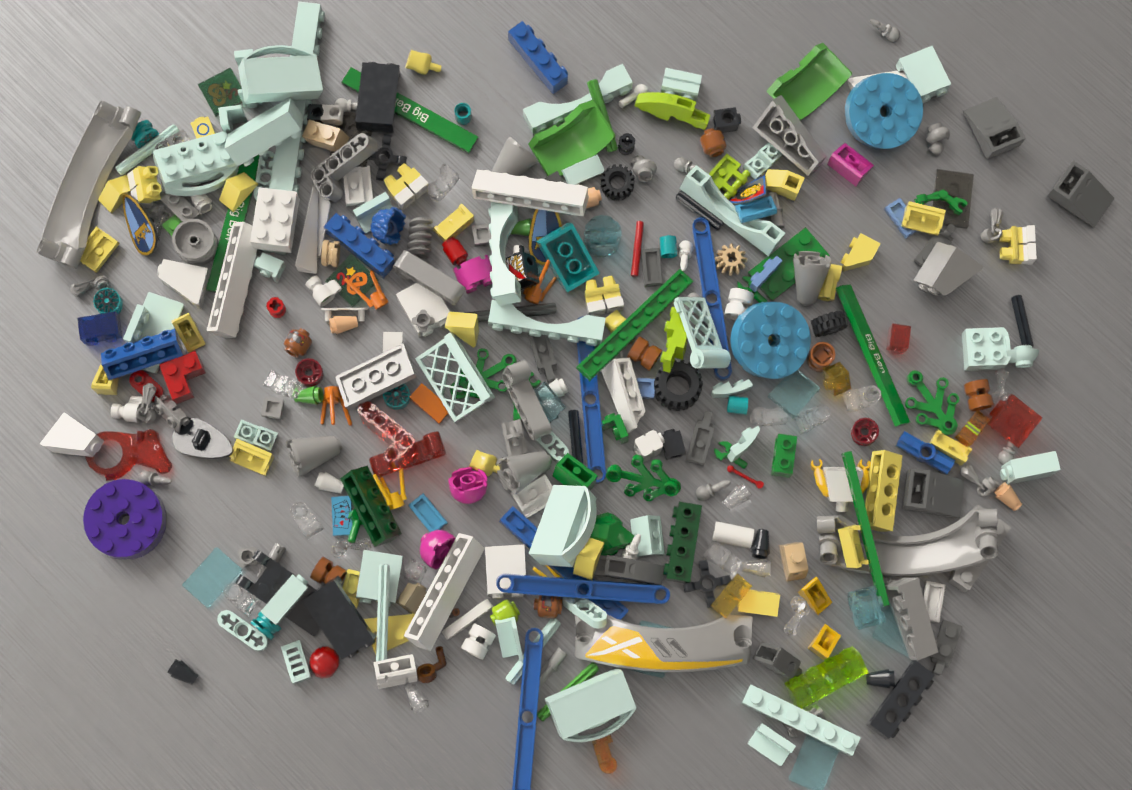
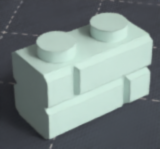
M666 68L661 93L674 94L697 101L702 75Z

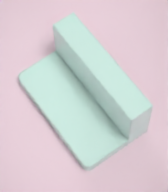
M241 105L219 108L220 125L227 134L233 131V124L247 122V117Z
M384 192L354 209L353 212L365 234L371 232L372 217L379 210L390 209L393 206L387 193Z
M646 515L631 519L632 534L634 537L637 534H641L637 557L664 555L660 516Z
M515 617L495 620L502 657L518 655L519 661H523Z
M763 723L758 726L748 742L749 746L779 766H782L789 753H792L796 747Z

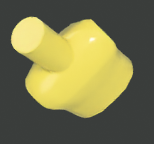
M411 49L405 68L426 75L429 70L440 73L442 66L432 63L430 54Z
M617 309L606 317L605 326L612 333L626 318Z
M476 450L469 467H472L477 472L478 469L486 473L487 477L493 472L497 473L500 470V467L496 466L497 458L494 455L483 453L479 450Z

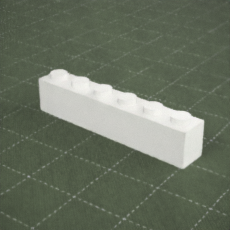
M477 170L472 185L474 199L577 216H584L589 199L588 187L579 184L572 185L564 182L515 176L508 173H496L489 170Z
M245 222L233 223L207 327V332L223 338H235L239 331V323L244 311L243 306L248 295V285L257 257V249H254L250 243L253 226Z
M461 533L458 534L406 630L404 637L416 647L431 651L485 548L474 537Z

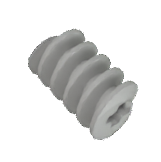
M417 217L409 221L410 228L408 232L410 235L408 240L410 242L407 243L409 248L407 251L420 259H427L429 256L425 255V253L431 252V249L426 248V246L431 245V242L426 239L432 238V235L427 233V231H432V227L427 226V224H432L433 220Z

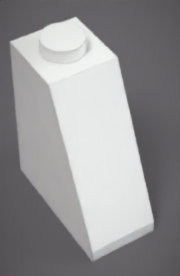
M163 259L162 265L159 264L157 269V275L160 280L191 304L202 309L210 277L208 268Z
M63 413L40 444L54 453L93 457L105 441L66 413Z

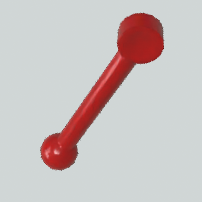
M729 465L727 467L728 472H733L754 483L758 489L764 486L762 481L750 478L734 469V466Z

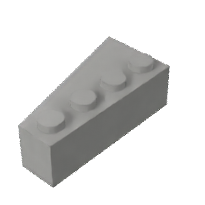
M782 95L772 100L752 127L808 176L815 172L827 157Z
M977 505L973 508V510L984 508L980 505ZM997 518V540L999 547L1011 526ZM989 560L952 570L948 583L963 593L969 591Z
M901 578L886 584L885 588L889 604L910 660L918 661L938 653V643L933 634L919 578Z

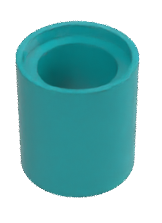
M459 103L455 106L456 122L460 125L470 123L472 119L470 106L467 103ZM462 111L468 113L466 116L458 115Z
M667 235L660 237L661 257H677L676 236Z
M729 395L727 413L746 415L748 398Z

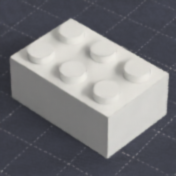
M259 187L250 240L254 249L292 252L300 200L297 192Z

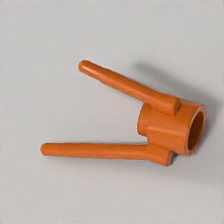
M550 260L546 261L539 277L540 283L524 290L525 300L539 304V301H543L545 295L557 278L553 277L542 292L540 285Z
M370 270V275L377 291L370 295L371 299L367 298L347 278L344 279L367 302L370 308L374 306L377 310L389 303L372 270Z
M338 386L324 388L320 421L322 425L325 420L327 404L330 405L331 424L335 425L334 404H338L339 400L349 426L352 425L348 409L344 405Z

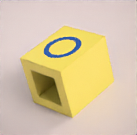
M208 116L199 117L194 122H191L196 139L215 134Z

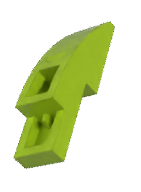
M659 92L639 93L634 105L640 110L649 112L660 119L668 121L670 116H673L680 121H685L695 128L703 130L706 129L710 114L695 108L696 101L674 94Z
M673 306L670 311L671 319L666 321L664 332H667V351H663L660 360L663 363V371L669 373L676 358L684 359L687 346V335L682 320Z

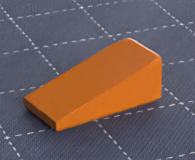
M422 383L409 397L414 404L438 424L448 415V411L440 398Z

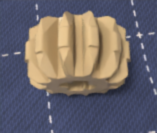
M732 243L729 245V249L726 245H723L722 250H718V256L715 257V262H718L717 269L723 268L722 274L729 271V276H732L733 271L737 275L740 274V269L744 270V263L747 262V258L743 257L746 252H739L740 245L735 249ZM732 257L734 258V261L732 260V262H729L728 259Z

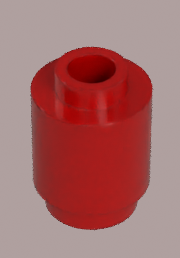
M451 237L443 242V251L452 265L460 266V264L467 261L468 253L458 239L456 240L455 237Z

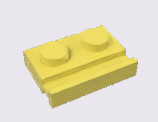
M96 226L88 236L87 245L80 262L97 273L120 243Z

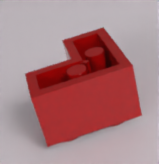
M196 351L159 365L171 398L176 404L195 398L188 380L206 373L201 358Z

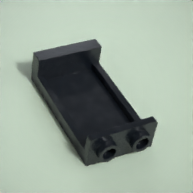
M362 62L355 119L358 131L394 133V115L400 65L394 63Z
M338 575L308 594L302 602L340 658L344 659L347 656L352 658L358 654V649L361 647L368 648L374 644L377 632L370 630L340 584L343 581Z

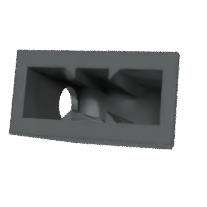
M761 642L753 657L755 661L776 674L790 679H798L801 676L802 669L799 667L801 664L799 659L782 647Z

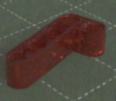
M366 401L359 404L357 410L362 423L390 445L383 454L388 469L391 471L402 469L418 452L413 435L372 402Z
M436 431L424 435L423 440L369 458V463L373 475L376 474L380 478L398 472L399 460H402L404 470L442 457L446 454L440 433Z

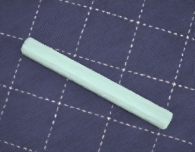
M388 564L379 565L376 661L387 659L390 565Z

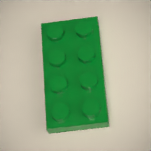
M806 227L748 272L750 277L757 271L761 273L764 270L763 265L769 258L773 260L778 256L782 260L778 269L760 287L761 291L771 302L795 284L793 262L795 253L798 256L801 251L819 252L820 257L825 258V255L830 256Z

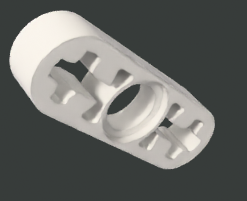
M488 599L484 600L445 628L441 633L446 640L453 638L490 611L493 605Z

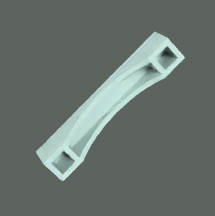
M623 64L606 71L599 83L604 103H609L614 97L618 95L624 96L632 90L633 82ZM589 93L569 103L549 104L537 102L523 109V117L532 134L540 133L555 124L556 126L561 125L564 122V118L579 104L590 101L592 98Z
M696 165L686 175L680 189L755 247L769 256L779 245L785 232L770 221L756 219L741 223L735 206L720 192L709 174Z
M491 202V208L488 211L491 218L489 230L492 239L489 240V245L492 250V255H490L492 266L490 278L493 288L490 291L492 299H495L499 306L521 302V285L515 275L508 270L505 258L508 237L518 222V206Z
M492 300L488 325L497 331L509 329L511 330L510 332L516 334L528 332L529 335L535 337L548 335V338L553 340L565 338L572 343L584 341L587 345L597 346V344L602 343L606 318L585 315L569 323L547 324L525 316L512 303L499 306L496 300Z
M751 684L741 703L759 713L789 725L848 756H853L861 738Z

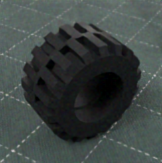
M675 360L670 373L663 371L661 366L656 374L654 394H656L657 401L660 400L663 407L666 405L668 410H672V408L675 411H680V409L686 410L689 406L692 407L701 394L703 386L701 373L698 374V369L693 368L690 362L688 364L684 363L685 360H680V362ZM675 376L684 378L689 384L688 392L682 395L672 393L667 387L668 379Z

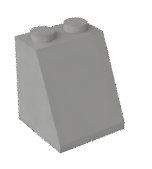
M937 242L914 278V281L919 284L918 288L927 293L929 291L936 296L938 294L946 296L981 271L984 266L959 248Z

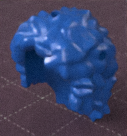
M396 207L379 210L372 217L370 230L373 233V237L383 244H397L401 240L399 232L403 230L406 224L404 222L406 215Z

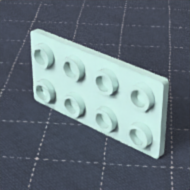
M148 292L143 306L137 304L123 340L126 343H133L146 336H154L164 330L175 329L171 321L180 317L184 304ZM160 364L142 370L157 374Z

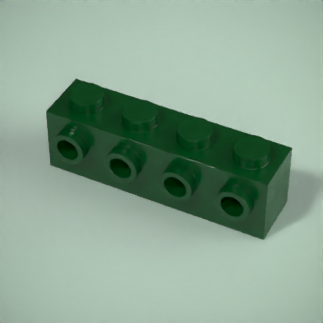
M368 465L350 470L340 478L374 547L392 542L402 534Z
M679 501L678 506L673 508L672 518H675V525L670 527L669 537H672V544L667 546L666 556H669V563H665L663 575H666V581L684 584L691 581L702 505Z

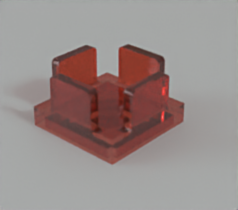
M1011 394L1006 401L1000 400L989 415L992 419L988 422V425L1002 438L1019 448L1042 420V417L1015 395Z

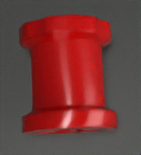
M278 297L270 298L267 302L266 307L272 317L281 318L285 315L286 307ZM275 305H279L277 310L274 311Z

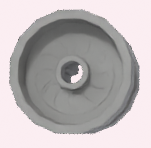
M199 219L185 220L175 228L172 235V244L185 263L202 266L209 263L215 257L218 240L212 228L205 221Z

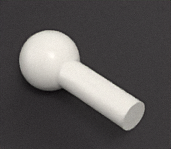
M644 84L637 85L633 93L618 102L619 106L623 108L636 100L639 93H647V86Z

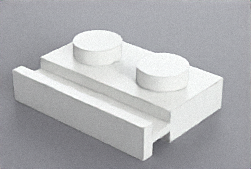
M370 166L355 167L343 177L346 206L363 205L373 199Z
M543 474L519 493L512 496L524 516L528 518L546 507L553 486L546 474Z

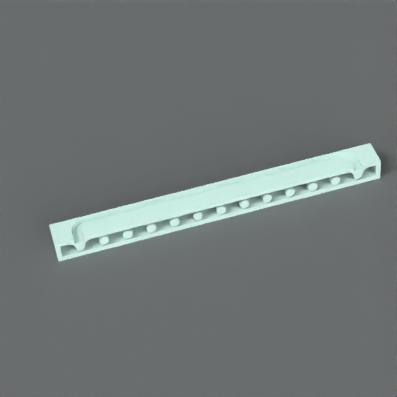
M298 1L292 40L293 47L307 50L316 56H319L320 51L318 39L322 38L320 24L324 22L325 11H322L321 4ZM312 99L293 100L303 114V126L300 130L302 133L294 139L289 136L284 139L285 141L281 145L276 146L270 189L294 191L297 194L299 192L297 178L301 177L302 169L299 165L300 160L303 161L304 159L302 145L306 143L302 135L305 125L308 123L307 111L308 105L312 104ZM262 250L263 253L286 255V252Z

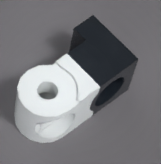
M309 104L307 121L312 120L326 125H341L343 123L344 108L338 105Z

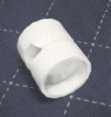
M732 288L728 297L730 303L726 305L724 315L736 321L738 316L752 305L754 294L745 289Z
M474 623L469 631L470 638L465 639L461 649L483 660L488 652L487 646L492 644L496 635ZM477 637L483 639L481 643L475 641Z

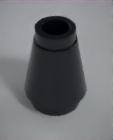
M757 530L751 548L752 557L756 559L768 558L770 554L768 530Z
M175 659L167 672L171 674L170 677L193 685L198 677V674L187 664Z
M885 669L866 673L867 685L889 689L890 687H895L894 671Z

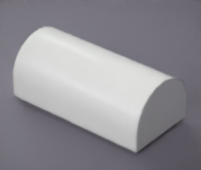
M716 521L712 541L750 549L754 529Z

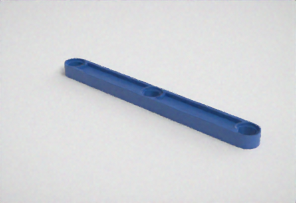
M697 218L692 224V234L702 298H705L722 349L729 352L710 226L706 219ZM703 223L706 229L702 232L698 231L695 225ZM709 294H713L717 297V301L709 303L706 297ZM709 338V342L714 345L713 341ZM731 360L729 366L726 367L728 369L727 376H720L718 374L719 368H713L714 375L718 380L725 381L730 378L732 373Z
M584 341L577 343L578 364L595 350V346L587 345ZM579 372L587 466L591 471L597 469L602 472V478L595 482V484H599L606 477L598 379L596 375L589 381ZM587 395H594L596 401L594 404H588L585 401V397Z
M501 574L496 579L497 588L504 593L664 604L670 599V591L665 586L654 584L519 574ZM502 578L510 579L511 584L508 588L500 587V580ZM587 584L589 586L588 592L580 594L578 592L579 585ZM659 589H664L666 592V596L662 600L656 598V592Z
M538 628L529 629L525 637L512 790H531L544 641L543 632ZM532 631H537L540 634V640L536 643L531 642L529 639V634ZM525 711H530L533 714L532 722L526 723L523 721L522 715Z

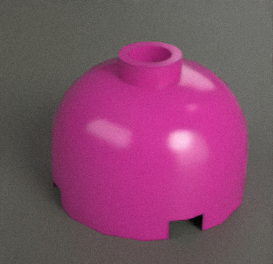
M472 467L460 468L454 471L452 477L448 479L451 495L460 503H476L486 494L488 486L487 476L480 469L477 472L472 471Z
M437 529L426 533L420 541L419 554L422 560L433 569L440 568L456 538L445 530Z

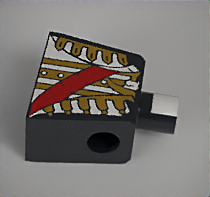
M514 246L513 255L506 258V265L520 283L521 290L539 284L536 258L525 253L524 246Z

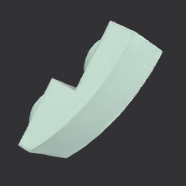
M768 142L753 158L744 164L743 169L748 170L756 180L776 163L783 154Z
M598 155L562 170L567 184L572 185L583 183L604 172Z
M749 379L737 381L733 384V388L729 381L725 384L720 382L713 386L714 390H712L710 395L712 398H727L729 395L736 396L751 390L753 385Z
M241 419L234 438L271 451L278 433Z
M759 426L753 429L749 427L741 433L740 440L730 448L731 451L727 456L731 463L742 456L751 446L760 431Z

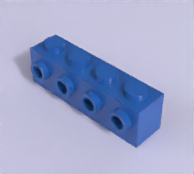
M521 21L508 31L509 42L552 94H555L568 84L567 70L564 66L560 67L556 62L555 55L545 49L544 42L540 38H536L534 30L530 25H526Z
M335 213L324 226L326 234L335 241H339L341 246L384 279L394 268V255L387 249H381L379 247L380 244L372 237L370 239L364 235L365 232L360 227H353L350 224L351 221L346 216H340Z
M175 329L164 330L160 334L146 336L139 341L128 342L115 349H107L101 353L102 367L108 380H112L183 356L182 345Z

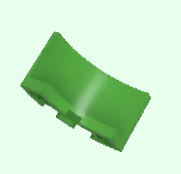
M824 43L815 45L798 63L800 65L799 68L797 67L794 71L791 69L777 78L766 91L773 99L782 95L800 121L820 107L852 76V72Z
M594 100L579 104L564 118L565 123L559 127L555 124L535 134L528 143L547 176L558 171L560 176H563V169L597 155L615 138V133Z

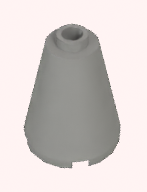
M509 137L491 172L520 176L532 167L538 159Z
M801 251L798 256L795 253L793 258L797 300L804 306H811L818 298L832 260L827 255H825V258L820 257L819 252Z
M335 436L286 440V448L291 449L288 457L294 473H297V477L305 475L340 454V450H342L340 439H336Z
M545 451L502 457L496 462V466L499 465L500 467L497 474L505 490L510 489L512 491L510 494L514 495L550 469L552 459Z

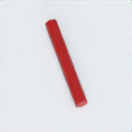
M643 221L636 222L631 268L632 277H638Z

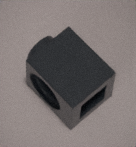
M736 107L718 109L713 112L712 118L715 130H719L722 133L738 130V126L741 124V115L737 113ZM729 118L732 122L726 123L723 119Z
M670 429L664 431L662 435L665 441L663 443V451L666 460L685 456L686 450L680 430Z

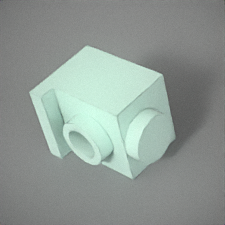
M263 252L261 257H257L254 263V267L260 271L262 276L267 278L272 276L274 282L277 283L286 267L284 261Z

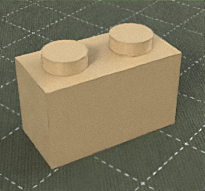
M312 120L308 121L302 135L311 145L334 152L344 146L349 140V136L340 128Z

